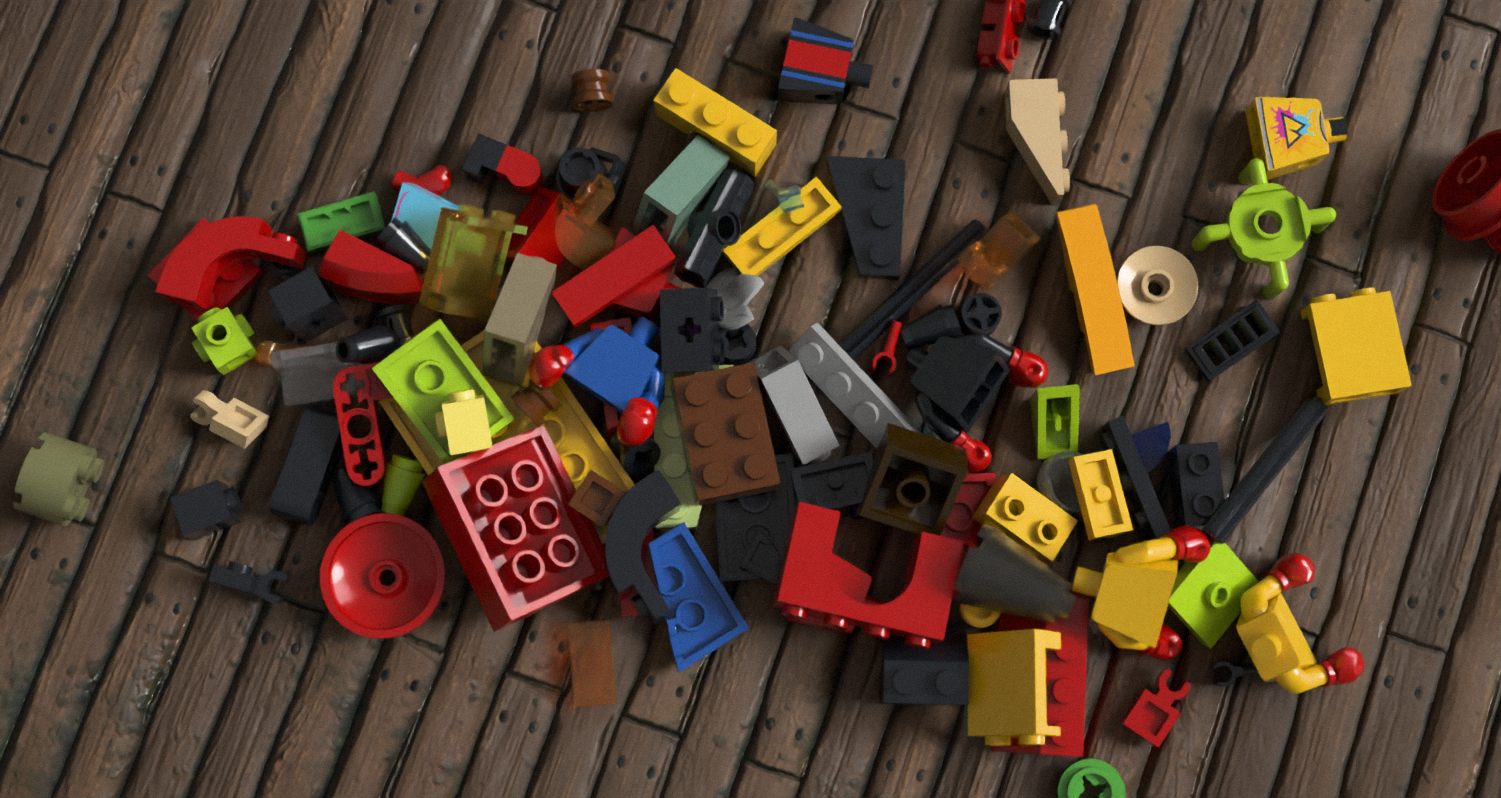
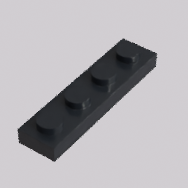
M1124 416L1110 420L1101 427L1103 432L1099 436L1101 446L1104 451L1112 449L1114 460L1119 470L1118 475L1124 496L1129 495L1135 509L1131 511V517L1139 534L1145 533L1147 540L1159 539L1170 531V527ZM1182 559L1178 560L1177 573L1184 566Z

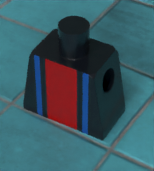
M794 17L778 86V101L841 104L846 84L869 89L874 65L851 61L854 47L853 39Z

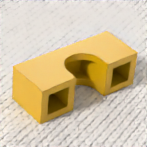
M677 68L674 69L654 99L656 116L687 135L695 131L705 136L725 154L730 156L729 161L753 176L757 175L777 144L776 129Z

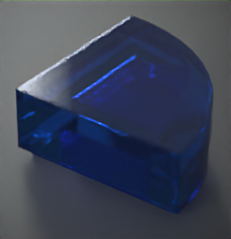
M1168 422L1131 435L1147 473L1156 468L1167 453L1171 439Z

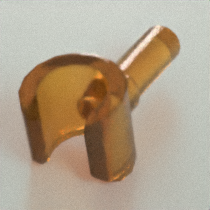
M263 341L257 347L255 360L257 364L262 366L277 367L279 355L315 354L314 344L287 346L272 341Z

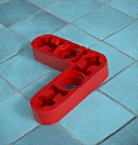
M379 362L342 369L336 374L333 381V392L346 470L349 478L361 486L377 484L386 473V460L376 401L394 399V397L372 370V367ZM354 374L356 380L364 382V388L357 390L358 402L363 403L368 400L369 408H354L345 412L344 404L353 405L350 392L342 390V384L348 383V376ZM356 415H364L371 422L370 433L362 439L354 438L348 430L350 420ZM375 441L376 449H367L369 461L377 462L378 470H373L371 478L366 480L364 473H357L355 470L356 465L362 463L361 451L352 453L351 445H366Z

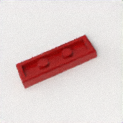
M652 225L551 293L572 325L577 328L676 262L677 259L658 230Z

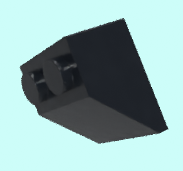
M947 622L944 640L936 645L930 644V649H919L905 645V638L889 634V639H882L881 704L969 705V657L965 622Z

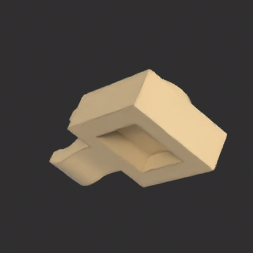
M203 390L193 400L195 404L199 405L190 416L194 422L200 425L210 424L209 431L244 449L267 427L269 415L236 398H233L227 404L218 399L213 393Z

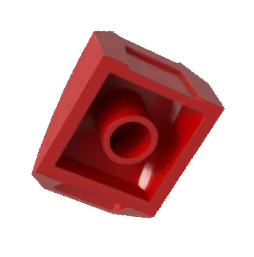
M339 229L323 258L319 274L320 277L327 279L331 283L330 288L348 296L385 304L429 302L426 284L412 265Z

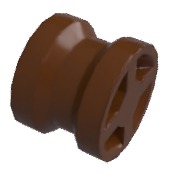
M585 69L572 74V87L576 89V96L573 98L575 110L580 112H599L613 106L612 95L608 93L607 86L611 83L610 72L602 69Z
M531 379L524 391H516L510 396L537 428L544 423L545 415L562 407L561 403L549 389L537 387Z

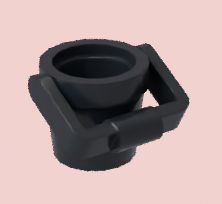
M583 147L573 148L567 151L561 158L556 174L557 185L562 195L582 213L598 217L603 213L617 190L626 170V164L617 155L591 147L590 150ZM603 161L613 164L609 173H607Z

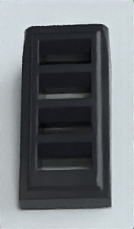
M1255 300L1184 350L1207 382H1209L1272 340L1280 331L1259 301ZM1248 317V319L1253 324L1255 329L1261 335L1259 338L1253 331V329L1250 327L1248 322L1245 320V318ZM1233 326L1237 327L1248 342L1247 346L1244 347L1231 330ZM1221 335L1234 352V355L1230 357L1217 340L1218 336ZM1206 344L1209 345L1221 362L1218 366L1213 364L1202 347Z

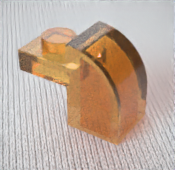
M601 173L592 182L587 180L581 185L575 194V202L561 193L553 210V225L558 248L566 259L583 271L607 256L615 246L612 230L597 220L615 198L612 181Z
M1012 211L1001 217L980 241L969 246L958 257V260L967 276L989 291L1032 250L1041 238Z

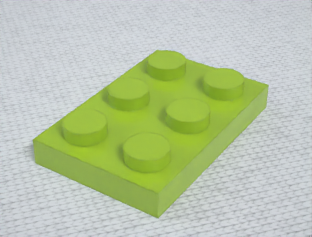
M440 318L372 367V370L444 464L470 453L450 455L447 436L440 438L438 436L435 413L443 411L442 401L450 400L449 393L474 389L475 396L483 394L491 436L515 420L514 416Z

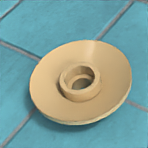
M1149 246L1134 252L1123 263L1117 277L1123 307L1132 317L1149 325H1168L1180 320L1191 310L1198 295V278L1190 261L1178 251L1164 246ZM1148 284H1158L1161 287V294H1151L1148 290Z

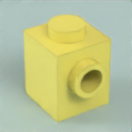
M474 389L449 393L450 400L442 401L443 411L436 412L435 419L439 438L446 436L448 438L450 455L493 448L483 394L475 396Z

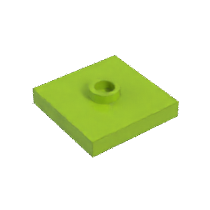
M1225 542L1216 545L1210 543L1208 558L1203 562L1187 561L1177 573L1168 607L1201 644L1211 649L1241 613L1240 598L1243 593L1259 581Z

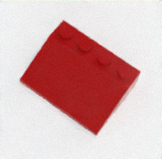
M544 425L492 445L493 448L482 449L439 466L422 481L494 632L608 578L605 548L591 520L568 506V503L576 493V489Z

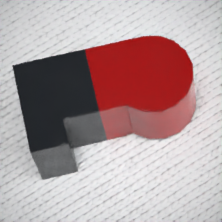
M479 133L462 168L468 180L482 185L487 175L510 184L515 192L525 196L533 195L539 186H543L544 182L540 163L534 156Z

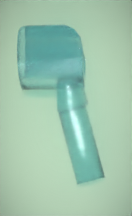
M773 180L766 181L765 187L776 195L783 213L805 208L798 184L783 188Z

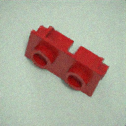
M986 0L982 24L984 27H995V31L980 32L976 58L979 60V66L982 68L992 69L995 63H999L1007 74H1011L1013 60H1016L1019 55L1020 43L1017 33L1019 23H1023L1025 19V1Z

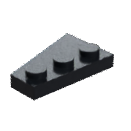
M826 156L825 161L832 178L836 199L842 206L841 213L859 278L899 280L901 273L905 160Z

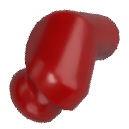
M443 165L434 167L433 170L418 178L399 170L393 179L392 189L400 192L402 183H414L439 196L449 189L450 183L453 180V174L448 167Z

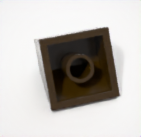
M887 423L873 458L859 515L918 535L921 532L940 536L968 471L966 448Z

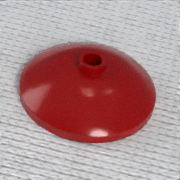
M389 513L368 515L344 527L329 544L320 569L322 596L333 617L348 630L374 639L399 637L420 627L438 607L446 584L445 560L434 537L417 522L401 515ZM387 571H393L395 574L394 583L385 586L382 583L383 574Z

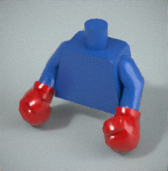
M640 316L628 334L611 324L606 329H594L570 340L564 345L560 344L542 348L535 354L529 364L528 371L531 381L541 389H549L558 382L565 372L570 381L621 414L617 435L623 444L629 446L641 445L653 432L657 410L664 401L665 372H662L660 357L648 348L660 329L648 319Z

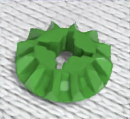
M1083 759L1074 762L1062 773L1057 788L1058 798L1080 797L1079 794L1085 791L1084 781L1081 778L1084 777L1085 781H1088L1092 786L1106 783L1107 786L1101 789L1102 791L1097 794V798H1125L1126 795L1124 782L1117 770L1110 764L1098 759Z

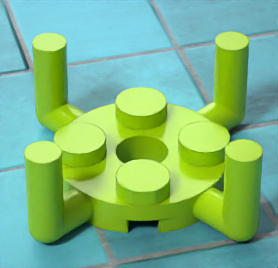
M1254 158L1249 161L1238 176L1241 184H1251L1252 187L1245 190L1232 203L1228 210L1226 223L1203 227L1192 240V247L1194 250L1201 252L1212 241L1229 239V242L1242 261L1269 266L1271 281L1263 288L1262 294L1266 299L1273 300L1289 286L1285 262L1301 250L1310 231L1320 233L1336 218V211L1331 207L1308 210L1305 202L1298 195L1295 197L1292 193L1285 190L1286 187L1282 185L1268 183L1263 161ZM1270 215L1274 217L1278 223L1277 233L1267 234L1263 232L1258 225L1259 216Z

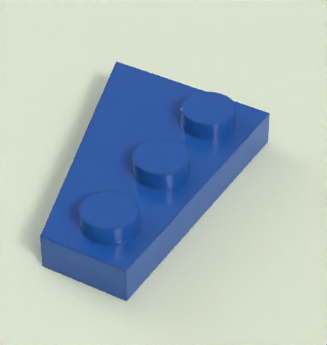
M684 522L648 544L658 591L670 609L669 616L665 618L677 673L748 630L749 627Z

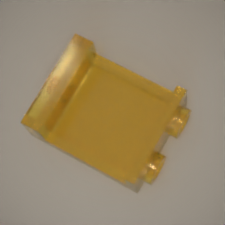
M460 203L458 210L441 207L419 303L446 314L489 319L497 302L496 298L512 232L526 235L528 227L514 222L516 215L492 209L490 216L483 215V208Z

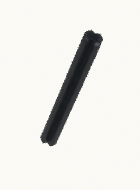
M972 220L841 340L838 345L853 360L857 358L891 326L892 320L897 321L988 236L987 228L979 220Z
M1314 396V398L1308 397L1206 523L1202 531L1206 534L1211 544H1223L1326 415L1328 406L1323 403L1322 398Z

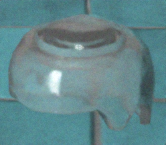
M1066 450L1056 453L1044 461L1038 473L1037 484L1040 494L1068 514L1080 513L1081 509L1068 460L1082 454Z

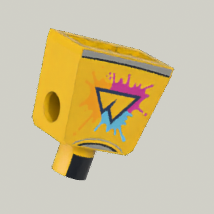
M1255 97L1245 110L1253 156L1263 161L1267 180L1321 163L1329 154L1328 143L1345 141L1347 138L1345 119L1343 117L1324 119L1321 102L1317 99Z

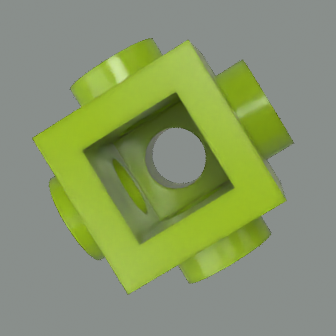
M217 307L205 312L198 318L199 323L191 327L198 338L191 342L204 363L211 360L223 376L259 355L248 338L255 334L242 313L235 316L228 307L222 310Z

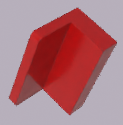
M539 186L494 251L510 262H514L517 253L530 257H540L549 263L556 264L557 271L590 223V219L562 194Z

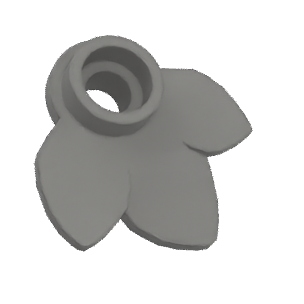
M729 268L720 272L709 282L706 288L717 289L718 297H722L724 302L723 321L718 322V330L720 327L725 330L738 329L754 320L752 312L746 305L763 287L764 281L760 277L751 274L738 275L735 268Z

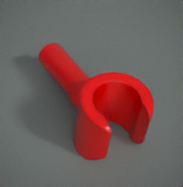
M892 320L882 352L875 355L872 361L871 370L873 374L876 369V363L880 360H886L891 365L888 378L894 374L897 362L893 355L902 326L901 322Z

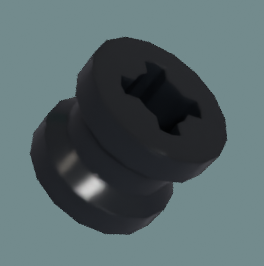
M977 293L970 296L964 302L959 313L961 330L966 335L985 333L990 336L996 330L1002 318V309L999 302L993 296L986 293Z
M748 324L734 330H725L720 327L718 330L719 338H723L725 344L724 362L734 366L749 362L756 351V335L753 328Z
M616 431L610 441V449L616 458L621 460L625 470L632 475L646 473L657 464L661 456V449L655 440L650 437L641 445L629 446L623 444L618 439Z

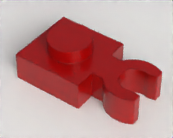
M1165 669L1158 674L1155 681V694L1147 689H1142L1120 723L1155 748H1159L1181 712L1171 706L1174 700L1185 697L1191 685L1184 681L1177 691L1169 690L1166 684L1167 679L1172 673L1169 669Z

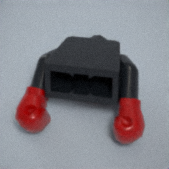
M985 333L961 335L955 339L942 336L937 339L929 352L919 347L911 349L905 361L906 368L915 372L910 383L918 392L915 402L925 424L943 441L966 448L968 472L970 473L982 471L989 466L992 455L987 445L976 438H970L966 433L970 431L1007 374L1009 381L1013 385L1030 389L1037 388L1045 383L1049 374L1047 363L1039 355L1020 350L1014 346L1010 348Z

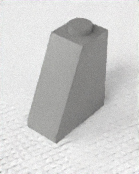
M780 345L745 363L754 362L760 392L797 459L804 465L808 462L810 464L819 463L831 455V450L840 445L798 359Z

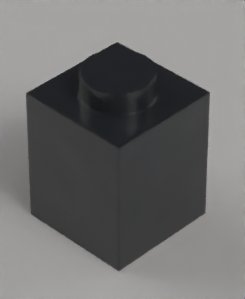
M219 480L170 497L181 532L184 537L197 540L241 523L237 511L242 510V505L234 487L229 488L227 484Z

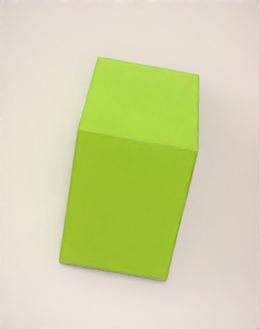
M1078 384L1037 388L1029 398L1035 450L1038 460L1078 456L1080 395Z

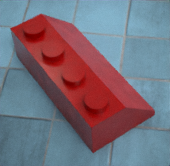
M999 585L1001 613L998 618L997 632L1039 629L1061 633V650L1045 651L1046 723L1048 726L1060 727L1061 736H1045L1044 745L1019 744V737H1012L1011 745L992 746V751L1083 757L1089 596L1071 591L1072 585Z

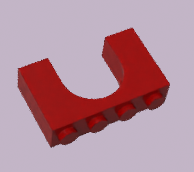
M803 502L797 504L792 514L772 606L782 608V615L794 619L806 620L807 614L823 618L822 624L831 628L847 630L848 624L865 628L864 635L877 639L887 640L889 639V634L905 638V645L919 649H930V644L936 645L944 640L963 545L962 541L921 532L914 538L906 580L899 595L893 601L885 604H863L853 600L840 589L831 569V555L840 511Z

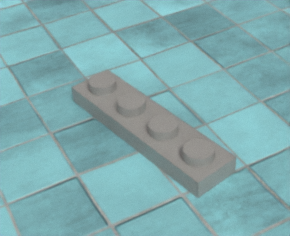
M819 323L812 325L788 350L798 359L803 371L876 449L879 446L887 423L921 433Z

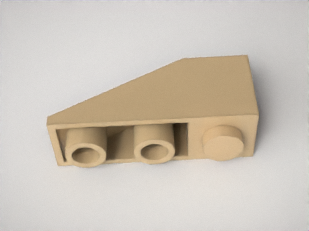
M1057 78L1009 80L1004 92L1006 131L1052 206L1059 205L1064 193L1069 192L1070 188L1069 169L1062 168V154L1067 153L1068 145L1066 130H1060L1059 116H1064L1065 113L1064 92H1058Z

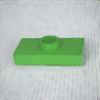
M375 191L298 213L306 248L310 254L329 249L339 229L362 240L379 235L386 228L379 199Z

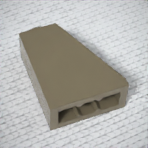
M517 253L484 330L483 376L522 387L552 297L551 292L554 291L556 264L549 263L540 257H530Z

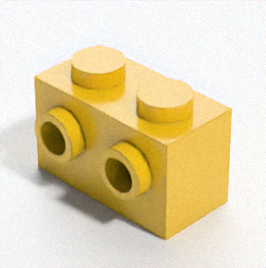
M1013 473L1003 475L995 480L972 517L982 525L980 529L984 534L999 542L1004 540L1015 548L1014 554L1029 565L1053 562L1078 521Z

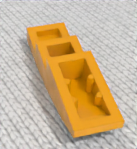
M1094 203L1056 212L1069 289L1074 292L1080 331L1085 334L1091 372L1094 375L1134 367L1119 287L1097 204Z

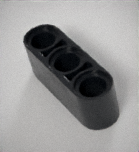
M310 403L306 407L270 504V513L272 515L309 527L315 523L329 489L331 476L335 472L343 450L337 410L315 403ZM351 420L348 424V430H350Z

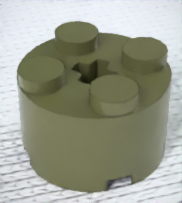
M44 432L38 438L44 440V444L40 450L31 447L20 470L14 492L22 494L21 502H13L14 509L62 526L69 525L73 519L81 522L90 504V499L84 497L90 482L96 483L99 480L104 468V460L97 458L95 448Z

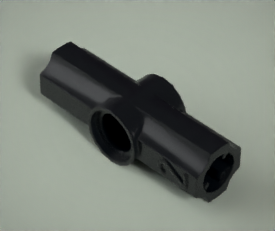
M735 169L724 170L705 209L696 211L691 215L688 222L689 240L675 266L676 270L674 272L682 282L697 288L705 287L725 246H732L739 240L742 227L740 216L753 192L755 184L748 175L739 173Z

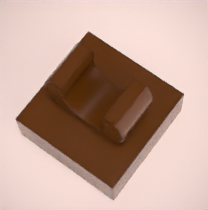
M590 470L568 503V506L604 528L626 492L593 470Z

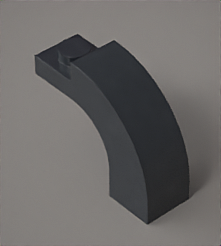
M659 469L636 483L620 500L610 519L605 544L606 571L616 597L619 599L632 590L635 596L630 598L637 613L643 620L650 617L654 625L668 617L670 609L643 567L641 546L646 536L654 527L678 513L681 507V502Z

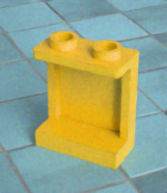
M1373 287L1351 292V297L1337 300L1335 294L1321 295L1312 298L1311 304L1300 312L1302 320H1309L1323 384L1316 392L1317 396L1322 398L1323 403L1326 405L1397 394L1412 386L1390 291L1376 293Z
M1027 629L967 634L969 657L968 736L985 737V745L1009 746L1011 745L1012 737H1019V744L1044 745L1045 736H1061L1060 727L1048 726L1046 723L1045 651L1061 650V633Z

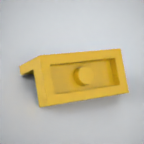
M1112 449L1069 459L1068 462L1088 539L1112 538L1133 530Z

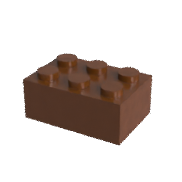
M754 362L672 378L670 389L695 506L776 490L781 483Z

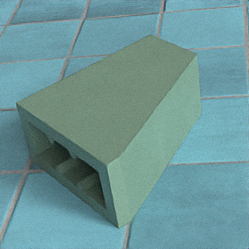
M697 135L644 192L631 233L637 236L654 225L671 249L688 226L691 215L699 211L713 193L723 171L727 168L730 156L725 154L715 144Z

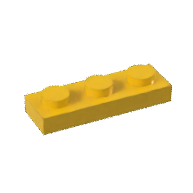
M815 177L743 233L735 244L725 247L723 254L740 275L751 274L758 277L841 211L842 206L821 181Z

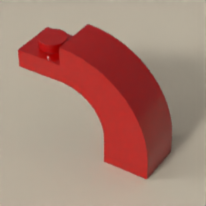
M239 216L220 219L200 227L175 248L163 268L156 293L169 302L206 311L216 280L230 265L241 260L254 258L302 269L307 254L296 244L297 239L277 232H274L271 237L273 229L262 218Z

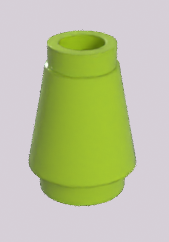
M393 454L391 462H386L381 511L405 516L406 510L426 475L422 472L423 467L418 460Z

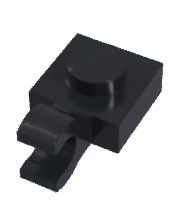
M229 561L227 569L214 565L209 581L261 596L264 600L271 603L281 604L284 598L273 595L271 585L276 580L290 582L291 578L279 571H271L263 577L257 578L251 576L254 568Z

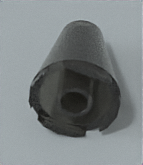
M985 524L977 535L984 538V541L980 548L977 546L975 548L970 547L955 582L953 590L957 591V593L952 596V600L963 605L1053 624L1057 622L1059 617L1067 619L1077 597L1070 593L1072 584L999 529Z

